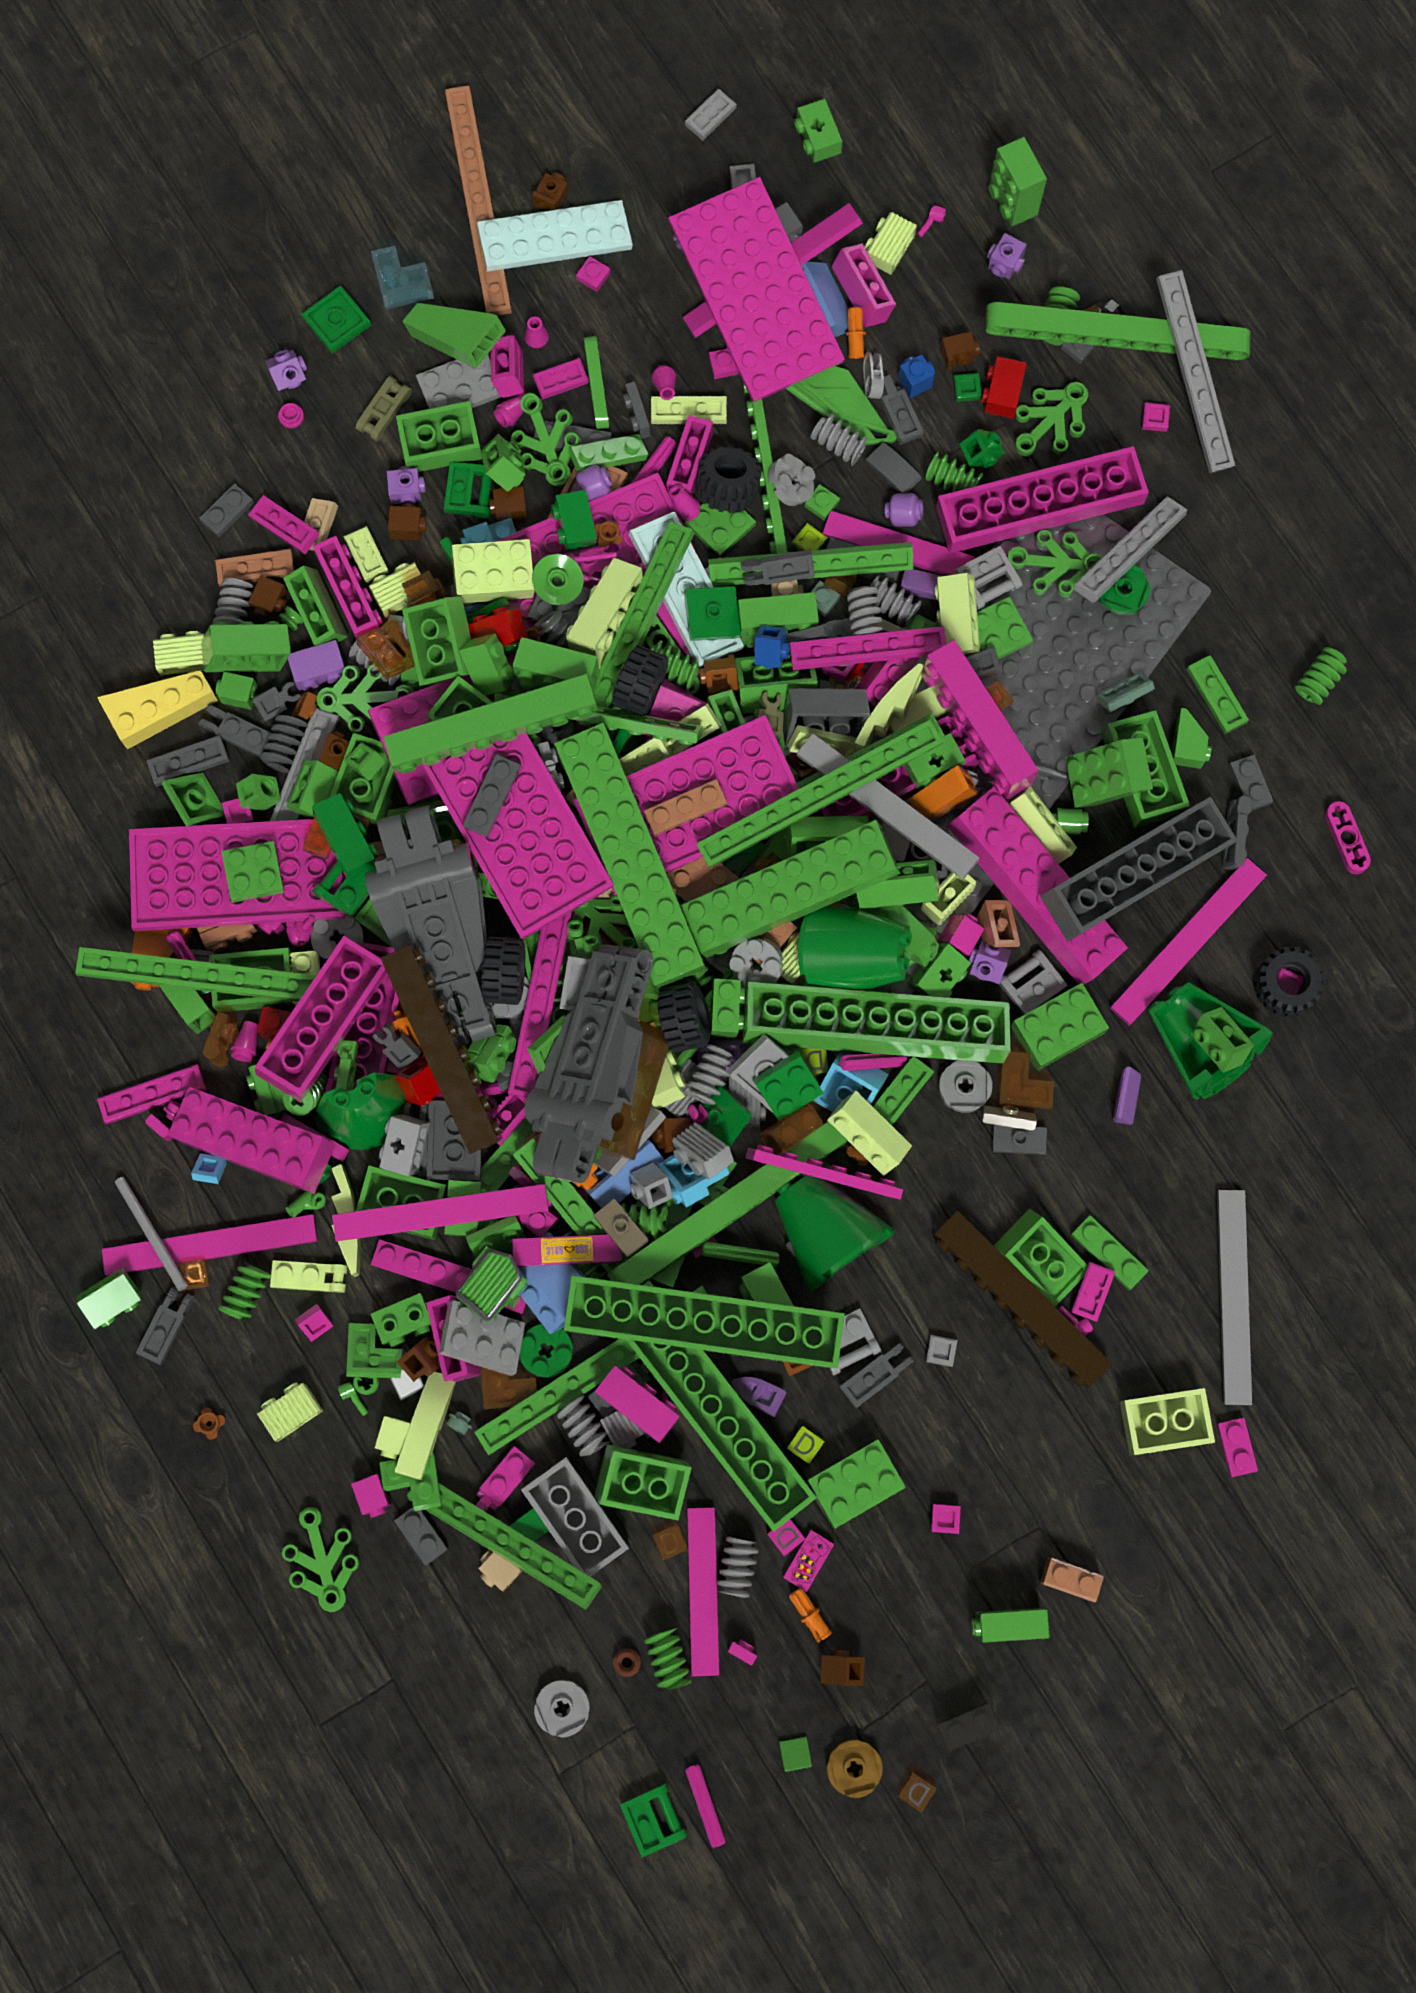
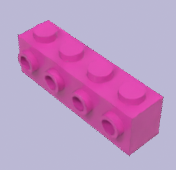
M336 536L314 545L313 548L356 640L360 637L366 638L371 633L374 637L382 634L379 628L382 620L377 610L372 611L368 604L372 602V599L366 587L361 589L358 583L362 579L356 566L351 567L348 562L351 556L346 545H340Z

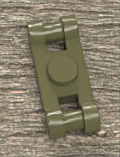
M389 376L359 418L356 429L362 433L367 432L370 434V438L378 442L402 404L410 397L412 389L406 385L401 386L397 383L396 379ZM394 392L396 396L393 398L389 396V393ZM372 418L378 420L375 426L370 423Z

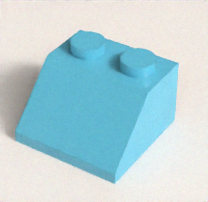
M841 1051L820 1086L824 1094L813 1101L834 1112L837 1106L856 1090L871 1105L889 1074L880 1069L843 1071L839 1065L841 1056L853 1053Z

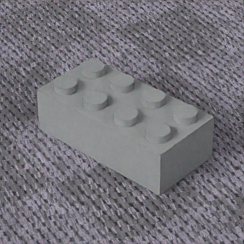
M568 1458L563 1459L521 1489L572 1565L591 1577L629 1549L627 1543Z

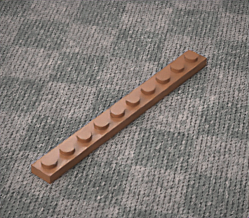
M468 85L445 89L486 313L496 316L509 314L512 312L504 269L487 272L477 231V222L493 220L494 215L470 88Z

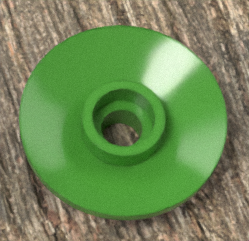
M548 555L542 558L533 570L532 583L534 590L543 601L549 604H568L578 597L583 587L584 579L580 566L566 555ZM558 578L561 581V585L555 586L552 583V579Z

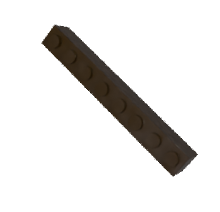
M415 943L381 957V961L469 1155L499 1142L502 1139V1125L498 1118H493L490 1111L492 1103L488 1095H483L479 1087L481 1084L479 1074L475 1069L472 1070L469 1065V1052L465 1045H460L457 1038L459 1035L458 1028L453 1020L450 1021L446 1014L448 1006L442 996L439 997L436 992L437 982L433 973L426 970L423 963L426 962V958L422 949L416 947Z
M959 1211L933 1235L937 1239L934 1242L936 1246L944 1253L949 1251L956 1258L953 1261L956 1266L963 1272L968 1270L975 1277L972 1281L982 1291L987 1289L994 1296L992 1301L1001 1310L1006 1308L1013 1315L1011 1320L1020 1329L1026 1328L1032 1334L1030 1339L1039 1348L1045 1347L1052 1354L1050 1359L1058 1367L1062 1368L1064 1366L1071 1373L1069 1378L1078 1387H1090L1112 1365Z

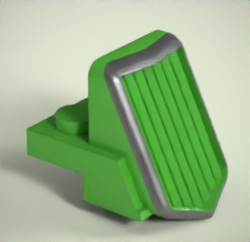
M486 1246L472 1264L471 1272L457 1288L456 1297L484 1322H490L507 1305L511 1309L518 1305L520 1295L527 1288V1280L522 1277L512 1255L491 1250Z

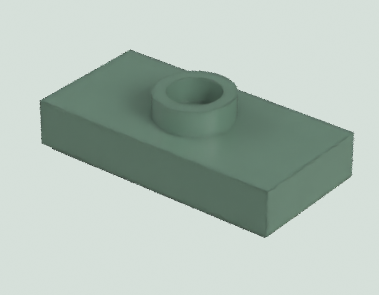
M1139 672L1096 696L1098 703L1109 712H1112L1125 704L1132 703L1138 697L1155 688L1153 682Z

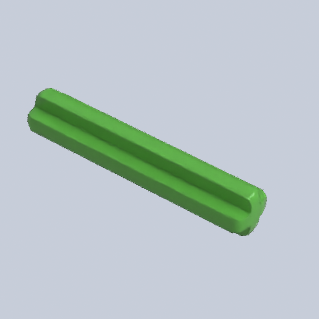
M706 1241L701 1247V1255L760 1265L770 1262L773 1267H776L779 1263V1253Z

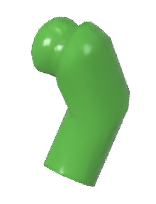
M304 1192L286 1207V1211L294 1218L304 1209H320L325 1205L326 1197L321 1192H315L314 1194Z

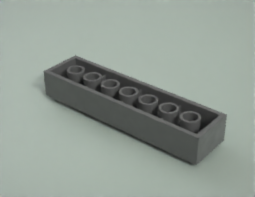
M1209 797L1052 888L1040 897L1068 942L1238 840L1213 799Z

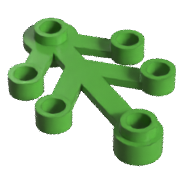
M1070 383L1064 390L1037 388L1033 392L1032 401L1035 405H1044L1047 400H1061L1056 407H1028L1021 405L1017 408L1015 417L1021 423L1027 422L1030 418H1045L1030 434L1024 433L1017 438L1015 449L1018 454L1022 456L1031 455L1035 450L1036 442L1053 425L1055 441L1052 449L1058 455L1064 454L1068 448V441L1065 438L1064 413L1070 407L1072 423L1069 433L1075 438L1083 435L1085 425L1082 422L1081 406L1087 401L1088 391L1082 383ZM1077 393L1079 398H1073L1071 394ZM1041 394L1044 396V399L1039 400L1036 398V395ZM1025 411L1027 416L1022 417L1019 412ZM1079 426L1081 431L1076 432L1073 430V427ZM1062 443L1065 448L1059 449L1056 444ZM1027 444L1029 449L1024 450L1021 448V445Z
M528 393L522 397L520 406L525 413L531 415L540 441L528 437L520 430L513 432L511 441L518 447L526 446L545 454L549 464L536 460L530 453L523 454L521 456L524 461L523 467L527 470L535 469L545 473L549 483L554 486H562L567 483L571 475L568 466L571 458L569 450L572 446L581 445V438L574 432L566 434L564 438L565 446L558 459L555 450L565 426H569L572 423L573 417L567 410H559L556 414L555 425L549 435L541 414L542 400L537 395ZM536 402V407L533 410H531V403ZM567 414V420L561 422V416ZM519 435H522V436H523L522 441L519 442V443H517V442H516L517 437H518ZM572 437H576V442L570 445L569 440ZM530 457L531 463L525 465V460ZM562 470L561 477L556 478V472Z
M1041 530L1037 534L1036 542L1039 546L1046 547L1054 557L1028 555L1026 549L1019 546L1013 547L1007 556L1014 569H1021L1025 565L1053 568L1045 576L1034 581L1032 589L1037 595L1045 594L1048 586L1069 569L1079 570L1069 580L1060 582L1058 594L1062 597H1069L1072 594L1075 583L1090 570L1088 565L1096 564L1103 558L1098 554H1089L1079 543L1076 534L1067 532L1063 535L1061 544L1065 549H1072L1079 558L1071 559L1055 542L1051 532L1048 530ZM1045 535L1049 540L1044 542L1040 539V536ZM1072 538L1074 543L1068 544L1065 539ZM1019 557L1021 562L1015 563L1013 558ZM1042 583L1045 588L1040 590L1036 587V584ZM1066 585L1070 588V591L1064 592L1061 587Z
M375 663L369 666L368 674L352 693L342 694L350 681L356 680L360 675L357 666L349 665L343 669V676L334 687H326L320 690L317 695V704L321 710L330 713L336 712L348 722V727L352 732H359L365 727L364 719L360 716H355L343 704L355 705L370 718L368 709L373 707L369 703L388 702L400 698L401 691H405L407 695L416 692L414 687L409 684H402L392 691L367 692L373 683L385 673L384 667L379 663ZM373 667H377L380 670L379 676H375L372 673ZM349 668L353 669L355 672V676L353 678L349 677L347 674ZM326 696H330L333 699L331 705L326 703ZM354 720H358L360 722V728H355L353 726Z
M614 895L610 900L592 899L573 910V919L567 924L569 936L577 938L584 933L582 923L584 916L591 920L588 935L583 938V948L586 952L592 953L599 949L598 937L600 929L618 946L639 949L634 938L625 937L612 925L619 924L630 927L625 914L599 913L596 910L606 909L616 913L622 912L621 904H616L620 903L618 896Z
M308 1507L300 1513L299 1521L308 1530L315 1559L302 1553L296 1545L285 1546L282 1550V1556L286 1561H295L320 1575L323 1586L307 1579L306 1574L301 1571L292 1573L289 1582L294 1588H303L316 1595L320 1606L325 1611L335 1612L344 1606L346 1594L343 1589L352 1572L359 1567L360 1562L355 1555L345 1556L342 1560L343 1569L336 1581H333L331 1571L345 1545L352 1540V1533L346 1528L337 1530L335 1542L328 1555H326L319 1530L322 1514L317 1508ZM308 1513H312L315 1517L314 1522L311 1524L305 1520ZM342 1531L348 1534V1539L345 1542L339 1540V1534ZM289 1548L295 1549L296 1554L293 1558H289L286 1555ZM349 1558H353L356 1562L352 1569L346 1566V1561ZM297 1574L303 1577V1582L300 1585L294 1583V1576ZM329 1593H334L337 1597L333 1604L327 1600Z

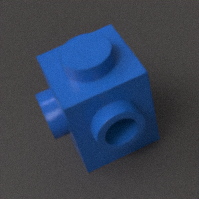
M923 355L916 358L912 356L902 362L898 379L909 398L932 388L935 370L930 361L926 362Z
M761 625L755 636V665H762L765 668H780L783 660L788 659L790 644L786 643V628Z

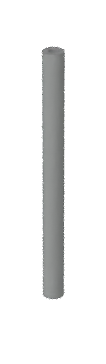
M124 1177L118 1178L115 1184L178 1291L184 1290L188 1285L127 1181Z

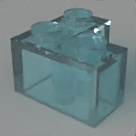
M395 246L371 251L385 309L434 298L425 262L401 268Z

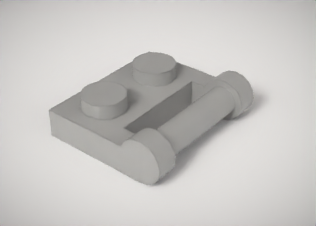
M1001 546L958 567L955 571L956 574L968 573L974 576L977 610L984 607L988 601L1005 592L1022 587L1020 577ZM1004 574L1008 577L1007 581L982 594L977 590V588Z
M1037 950L1032 954V958L1007 976L1003 975L999 986L1007 993L1020 1012L1025 1015L1065 989L1067 984L1042 951ZM1038 965L1043 969L1041 973L1016 990L1012 985Z
M861 1309L844 1316L840 1349L865 1337L868 1344L840 1357L838 1369L829 1368L833 1376L840 1373V1369L871 1354L875 1356L881 1353V1349Z

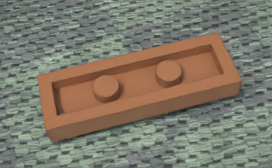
M291 549L215 560L220 587H223L222 582L226 578H235L253 583L258 582L260 576L273 580L284 578L295 571Z
M716 779L651 807L644 812L654 835L657 836L728 804Z

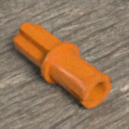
M852 307L848 309V332H846V336L849 337L848 358H864L863 335H866V332L863 331V309Z
M797 1589L792 1592L790 1599L802 1616L801 1622L806 1623L817 1643L821 1639L827 1638L832 1632L821 1618L819 1608L815 1609L803 1589Z

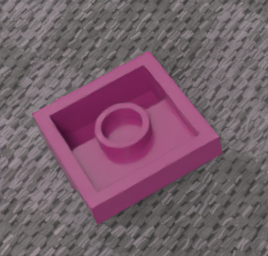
M661 685L649 716L680 721L707 703ZM643 733L646 735L647 740L653 738V735Z

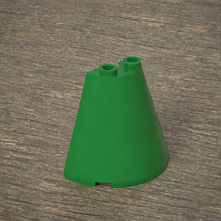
M840 901L805 915L798 944L800 975H805L807 981L804 986L863 991L904 980L909 968V959L907 956H904L906 946H909L912 941L910 926Z
M1189 982L1181 988L1179 986L1174 988L1169 993V1000L1166 1002L1156 1001L1148 1009L1149 1015L1187 1090L1196 1100L1200 1096L1203 1099L1211 1097L1235 1081L1252 1065L1250 1061L1253 1060L1255 1052L1258 1055L1262 1053L1273 1034L1270 1029ZM1220 1007L1226 1011L1254 1044L1243 1065L1224 1073L1191 1035L1202 1014Z
M374 1072L357 1079V1086L351 1091H347L340 1086L324 1093L312 1118L324 1136L343 1147L352 1150H369L385 1144L387 1137L385 1127L388 1120L391 1119V1116L404 1114V1105L408 1101L395 1075Z
M800 1174L798 1182L795 1184L788 1182L778 1190L780 1196L775 1200L788 1239L791 1242L804 1283L809 1293L830 1280L837 1271L871 1247L874 1249L895 1234V1231L833 1182Z

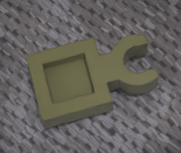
M764 692L760 698V704L763 709L759 708L756 711V719L766 715L776 739L780 740L782 738L784 712H778L777 708L781 704L782 697L780 694H777L774 698V703H770L767 699L768 692Z

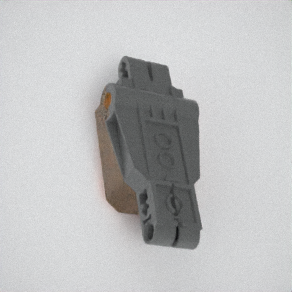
M429 805L406 811V821L401 813L379 819L377 825L387 859L374 862L376 869L365 873V881L375 913L394 950L397 951L415 943L416 947L422 949L426 958V962H423L426 970L433 973L437 982L436 992L439 997L442 996L448 1006L446 1014L449 1020H453L458 1028L459 1035L457 1038L460 1045L470 1042L469 1034L474 1042L496 1036L497 1027L490 1003H485L482 996V975L480 972L483 965L485 944L490 937V933L485 919L478 866L469 843L463 844L462 839L442 842L433 811Z
M609 944L601 945L597 952L593 951L576 1008L566 1016L559 1035L545 1062L544 1071H541L535 1088L528 1094L525 1102V1116L528 1122L533 1125L532 1130L541 1134L533 1158V1169L537 1174L575 1183H583L589 1177L596 1153L635 1161L669 1048L662 1030L637 1019L653 967V956L650 951Z

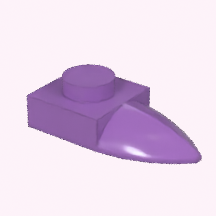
M754 1377L736 1378L731 1382L736 1393L744 1401L775 1417L786 1395L783 1389Z

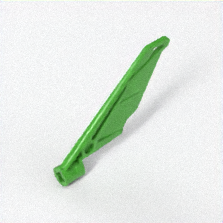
M834 366L785 388L824 417L828 418L833 414L834 424L842 420V430L848 425L851 426L850 435L858 431L857 440L860 441L866 436L867 441L865 445H876L883 442L885 444L894 443L897 439L894 431L886 427L859 385L846 369ZM869 430L886 434L887 438L876 439Z

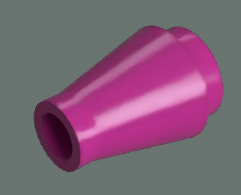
M531 317L528 320L524 334L525 342L533 348L543 347L549 339V333L538 317Z
M661 365L654 370L652 382L660 393V397L664 400H670L675 395L676 373L669 366Z
M525 393L497 405L494 416L503 427L513 426L524 411L521 409L520 402L522 397L526 395Z
M675 485L669 490V496L681 519L691 521L698 517L701 509L700 502L685 491L680 485Z
M250 1021L243 1022V1026L230 1048L232 1051L231 1057L242 1062L252 1061V1058L256 1056L257 1030L259 1025Z

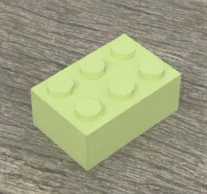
M530 539L452 545L451 555L456 597L461 596L463 603L496 601L502 598H507V600L533 598L534 587L532 583L533 568Z
M1205 1388L1120 1402L1129 1456L1215 1443Z

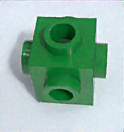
M977 430L960 443L969 466L991 467L1005 453L1001 446V439L995 431Z

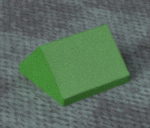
M204 773L168 779L162 782L164 789L186 827L213 825L225 818L223 806Z

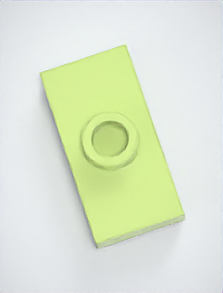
M367 526L344 536L366 583L380 575L389 573Z

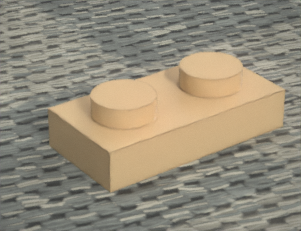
M312 498L304 522L314 528L320 536L309 550L314 551V545L327 540L338 508L335 502Z

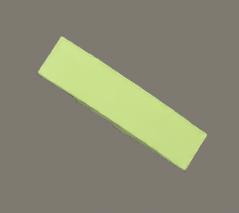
M917 664L881 699L855 741V753L869 746L874 735L884 738L894 716L904 720L923 678L924 665Z
M708 703L678 721L703 726L701 738L722 726ZM651 738L619 760L626 776L667 759L691 745L681 744L678 742V739L668 738L667 740Z
M340 1164L331 1168L341 1193L332 1196V1200L338 1214L355 1212L357 1208L353 1190L345 1167ZM360 1238L338 1241L351 1275L354 1277L360 1275Z
M432 1373L426 1381L405 1438L395 1473L418 1480L423 1478L429 1456L432 1455L438 1432L442 1428L456 1383L444 1382L441 1373Z

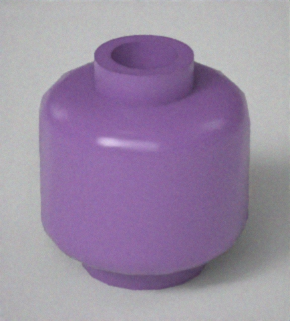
M593 464L576 474L577 483L573 486L575 491L586 490L589 502L610 493V486L613 485V482L604 466L600 467Z
M914 493L894 494L890 499V503L885 505V516L890 518L891 523L895 527H913L918 523V520L923 518V502Z

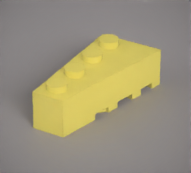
M201 670L97 697L121 742L127 749L218 701Z

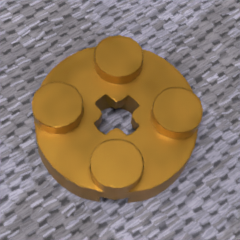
M847 1740L840 1743L832 1750L827 1762V1774L832 1786L841 1794L851 1798H860L870 1794L878 1785L883 1772L882 1761L877 1751L868 1743L860 1740ZM851 1761L862 1764V1769L858 1771L859 1775L856 1777L853 1776L852 1772L847 1773V1767H850Z

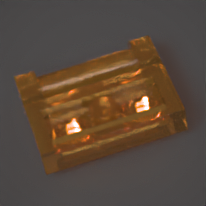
M389 620L382 627L357 638L356 644L385 679L415 667L410 642L399 631V626L394 620ZM391 636L408 657L403 658L387 637Z
M221 1012L217 1013L203 1048L204 1056L211 1060L213 1065L218 1068H223L227 1065L228 1057L226 1052L229 1044H233L238 1035L237 1024L229 1015Z

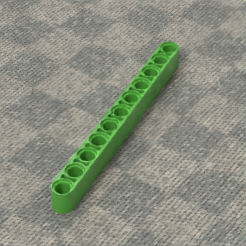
M1003 302L990 303L986 307V332L992 335L1177 354L1168 320ZM1197 323L1206 357L1243 360L1250 356L1249 329Z
M828 1121L785 1152L798 1155L797 1161L806 1163L807 1158L822 1161L849 1141ZM768 1164L764 1165L613 1269L607 1275L608 1278L614 1282L643 1285L775 1194L786 1183L798 1178L802 1173Z

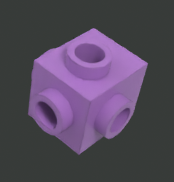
M1004 233L998 245L993 244L987 257L990 258L988 269L996 276L1005 277L1010 280L1013 273H1019L1025 259H1023L1027 244Z
M282 350L276 353L273 358L265 361L278 391L285 388H296L301 385L302 381L306 380L303 371H306L307 368L302 356L296 357L293 350Z
M405 466L400 467L398 470L387 471L388 492L391 504L413 505L416 502L422 501L421 492H425L424 477H419L417 468Z
M981 940L979 948H973L969 958V962L973 964L970 974L981 980H989L1000 984L1011 950L1003 947H993Z

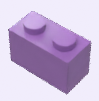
M336 640L291 653L288 657L293 678L299 691L314 690L318 685L326 682L330 684L337 683L343 676L342 672L345 665Z

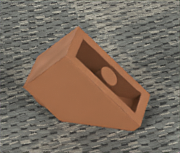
M985 900L977 916L978 925L984 928L981 939L993 947H1019L1020 940L1009 900Z

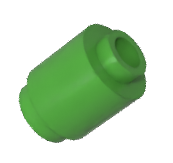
M1056 808L1055 813H1051L1066 834L1081 835V832L1087 833L1088 812H1082V809Z

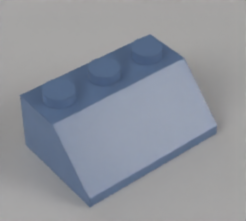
M807 261L801 266L834 337L848 332V307L827 264Z
M647 1139L615 1177L598 1167L594 1171V1175L598 1178L597 1182L589 1190H584L600 1209L613 1199L619 1204L631 1193L630 1185L632 1180L630 1173L651 1163L657 1166L664 1159Z
M549 1232L541 1238L554 1236ZM575 1264L518 1267L522 1277L527 1280V1288L520 1295L550 1335L564 1328L571 1276L585 1277Z

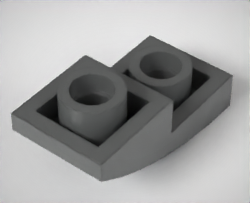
M884 442L866 459L868 465L885 477L887 483L900 493H908L922 479L910 464Z

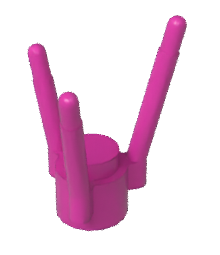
M597 545L576 551H568L562 555L572 558L580 566V562L614 558L617 556V553L585 555L609 548V545L605 548ZM583 575V579L586 582L598 584L601 580Z

